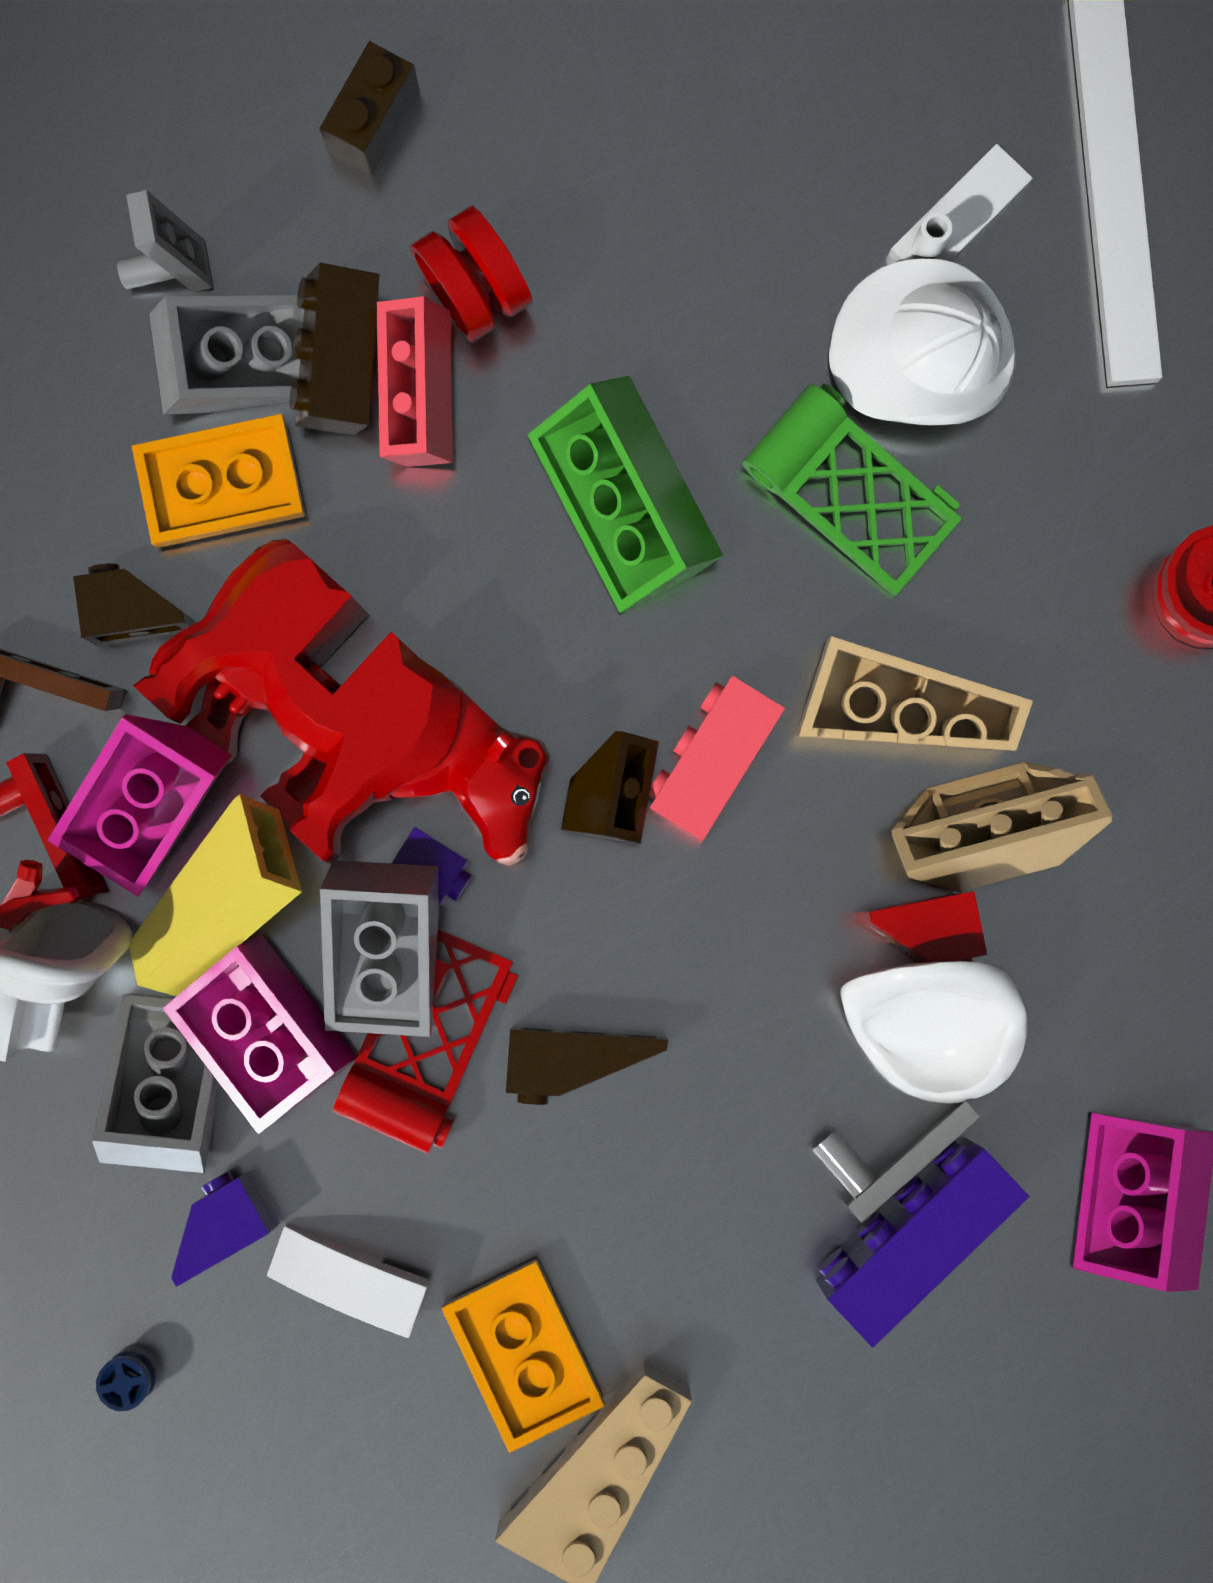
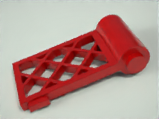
M438 929L437 941L445 944L452 964L450 971H455L464 994V998L439 1008H435V1005H433L432 1017L443 1046L414 1056L407 1036L400 1035L409 1059L387 1067L369 1059L377 1039L387 1034L367 1033L332 1110L340 1116L426 1154H429L433 1145L441 1149L443 1148L455 1119L446 1116L450 1104L496 1001L506 1005L518 978V975L509 972L513 964L512 961ZM452 948L471 956L457 961ZM482 960L499 968L490 988L470 995L459 967ZM486 996L477 1015L472 1001ZM467 1004L474 1020L473 1028L468 1036L449 1043L438 1015ZM465 1044L456 1063L451 1049ZM446 1051L453 1073L445 1091H441L424 1083L417 1062ZM411 1065L416 1079L396 1070Z

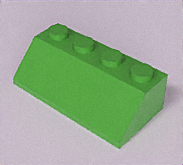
M630 376L590 383L528 434L540 461L619 613L625 612L692 578L723 557L714 536Z

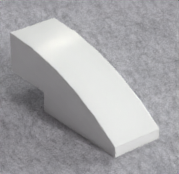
M285 1225L267 1273V1276L319 1303L406 1338H409L413 1331L430 1282L427 1278L382 1263V1258L289 1225Z

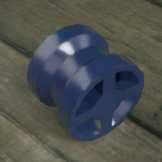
M128 1349L116 1354L104 1365L97 1376L96 1392L100 1401L115 1411H129L139 1406L154 1390L158 1380L157 1367L154 1360L146 1352L137 1349ZM125 1367H127V1370L132 1372L134 1375L137 1374V1376H132L131 1374L126 1373Z

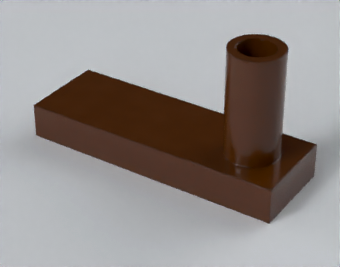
M0 649V695L4 681L7 679L103 711L120 709L126 689Z

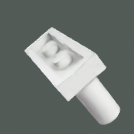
M996 144L891 248L889 256L895 262L920 258L942 259L953 262L1029 186L1033 178Z

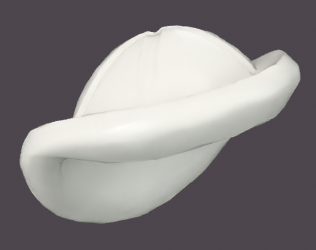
M907 259L887 265L873 272L849 294L834 325L829 348V364L834 381L844 399L855 410L866 416L885 421L916 425L960 424L985 415L1001 402L1012 382L1016 366V348L1008 316L992 289L982 279L966 267L947 260Z
M967 961L907 964L878 970L852 979L845 983L840 990L847 1022L864 1053L879 1073L894 1086L911 1096L930 1102L948 1104L977 1099L992 1092L1005 1082L1015 1070L1022 1056L1029 1021L1026 1005L1012 976L999 966Z

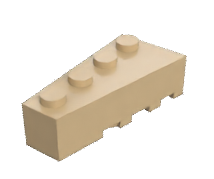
M830 636L827 638L796 735L800 737L1017 751L1033 700Z
M643 1362L605 1406L601 1408L598 1415L585 1430L571 1441L558 1460L545 1474L543 1473L535 1481L521 1501L513 1509H510L498 1522L495 1542L568 1583H596L692 1403L690 1387Z

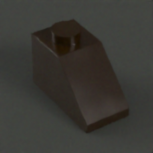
M119 564L94 565L88 568L89 574L73 576L81 638L94 645L177 633L194 624L192 618L126 569H120Z
M615 731L570 778L561 830L595 838L641 844L659 741L624 731Z

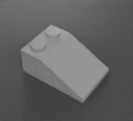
M297 295L165 296L150 312V324L163 415L215 413L289 402L293 380L295 378L299 379L300 360L294 358L293 346L297 329L303 328L304 309H300L297 306Z
M333 860L320 888L325 1030L430 1037L439 918L438 866Z
M130 994L122 995L92 1137V1143L99 1163L205 1173L214 1123L218 1080L162 1009L173 999Z

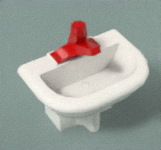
M26 859L20 861L16 873L17 879L0 905V1061L6 1062L19 1049L31 1048L45 1052L56 1050L65 1002L85 994L128 950L132 939V931L125 919L113 911L91 902L71 904L70 902L80 896L75 887L40 889L43 864L35 860Z

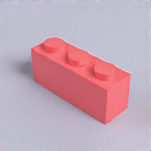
M424 296L377 302L380 457L406 467L453 463L450 310Z
M731 676L725 687L718 682L714 684L700 707L708 713L698 730L690 725L688 726L673 752L681 756L680 760L671 774L661 769L650 789L649 797L654 801L649 811L699 843L708 834L785 710L783 706L734 676Z

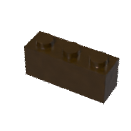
M320 262L307 277H302L298 288L297 306L300 309H304L303 328L297 329L293 346L294 358L300 360L299 379L295 378L293 380L289 399L290 409L296 410L295 426L356 435L369 425L380 274Z

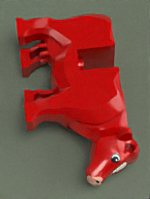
M288 539L271 540L255 549L231 572L202 620L180 631L161 645L152 658L149 668L150 676L143 677L133 685L167 718L181 724L190 714L198 691L207 684L200 713L194 716L185 726H188L230 753L232 756L227 762L229 764L237 756L238 731L243 717L252 708L269 711L282 734L303 752V756L293 767L281 773L279 782L268 787L260 797L269 806L280 811L281 817L291 825L288 828L289 831L325 863L331 864L333 860H338L341 856L340 838L345 825L365 811L372 803L390 801L394 797L430 796L446 791L455 794L466 813L478 826L483 837L484 849L493 860L510 866L523 859L529 850L530 823L539 799L543 775L550 759L545 743L536 737L512 732L499 725L456 682L420 659L392 632L382 640L349 678L340 685L320 667L368 616V613L344 588Z

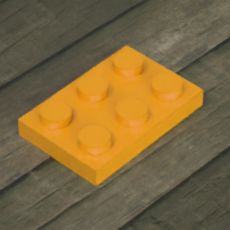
M283 414L131 445L151 544L155 548L305 517L289 434Z
M537 1258L442 1305L441 1309L509 1453L605 1406V1401Z

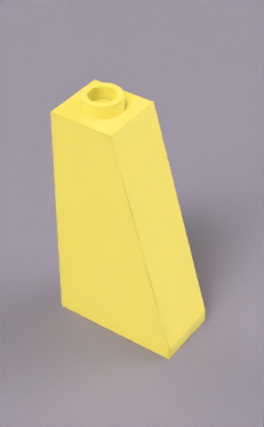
M241 794L232 800L132 937L129 948L138 986L177 997L302 892L282 817L277 808Z

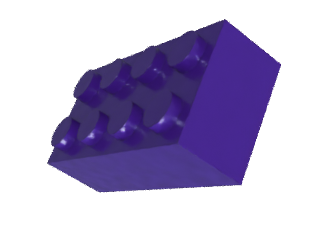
M966 1137L960 1143L954 1140L932 1160L936 1166L922 1179L914 1176L895 1194L898 1202L884 1216L877 1212L867 1219L857 1231L860 1239L846 1252L842 1248L836 1250L819 1268L822 1275L816 1282L825 1297L872 1348L1030 1197L983 1147Z

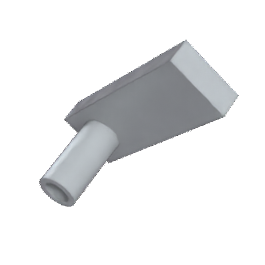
M147 190L127 194L134 244L143 254L117 261L119 278L124 288L129 290L175 278L193 292L213 288L205 240Z
M966 1101L960 1102L878 1176L872 1172L836 1129L813 1149V1152L853 1196L846 1205L862 1223L974 1124L980 1116Z

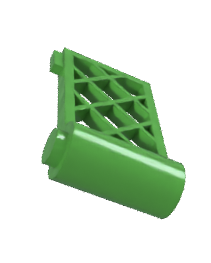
M825 383L820 387L809 384L746 456L742 464L758 483L770 492L779 495L894 597L962 520L955 512L961 504L939 485H936L931 491L847 417L843 409L846 401L833 387ZM846 435L862 448L864 468L837 469L835 447ZM828 458V470L816 471L823 461ZM872 458L883 467H872ZM892 474L900 482L902 502L875 503L873 475ZM864 476L866 504L839 506L837 477ZM829 478L831 506L812 507L797 492L808 479ZM910 491L920 500L911 501ZM929 507L945 521L933 536L913 537L911 508ZM902 509L904 538L878 539L876 511ZM867 511L869 540L850 541L841 533L840 513ZM821 514H832V524ZM926 543L915 556L914 544ZM905 545L906 567L895 580L880 567L878 546ZM870 547V557L859 548Z

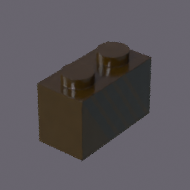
M371 41L367 43L319 128L327 152L372 175L420 90L414 64Z

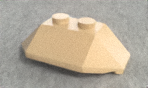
M1022 762L926 788L910 807L902 821L898 822L892 829V837L909 878L960 893L1059 866L1112 822L1113 815L1093 775L1084 773L1075 775L1059 768Z

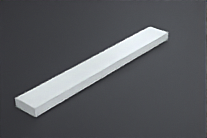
M1069 0L1107 387L1158 383L1162 379L1124 0Z

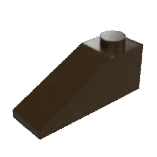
M512 1027L509 1037L506 1093L517 1094V1103L547 1105L548 1096H561L667 1051L668 1039L663 1036Z

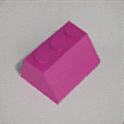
M125 714L47 841L139 897L162 866L232 755L188 726Z
M263 935L236 946L162 1008L258 1134L356 1059L355 1054L337 1031L325 1030L324 1014Z
M1092 1113L1073 1269L1164 1292L1198 1290L1213 1168V1131L1165 1122Z

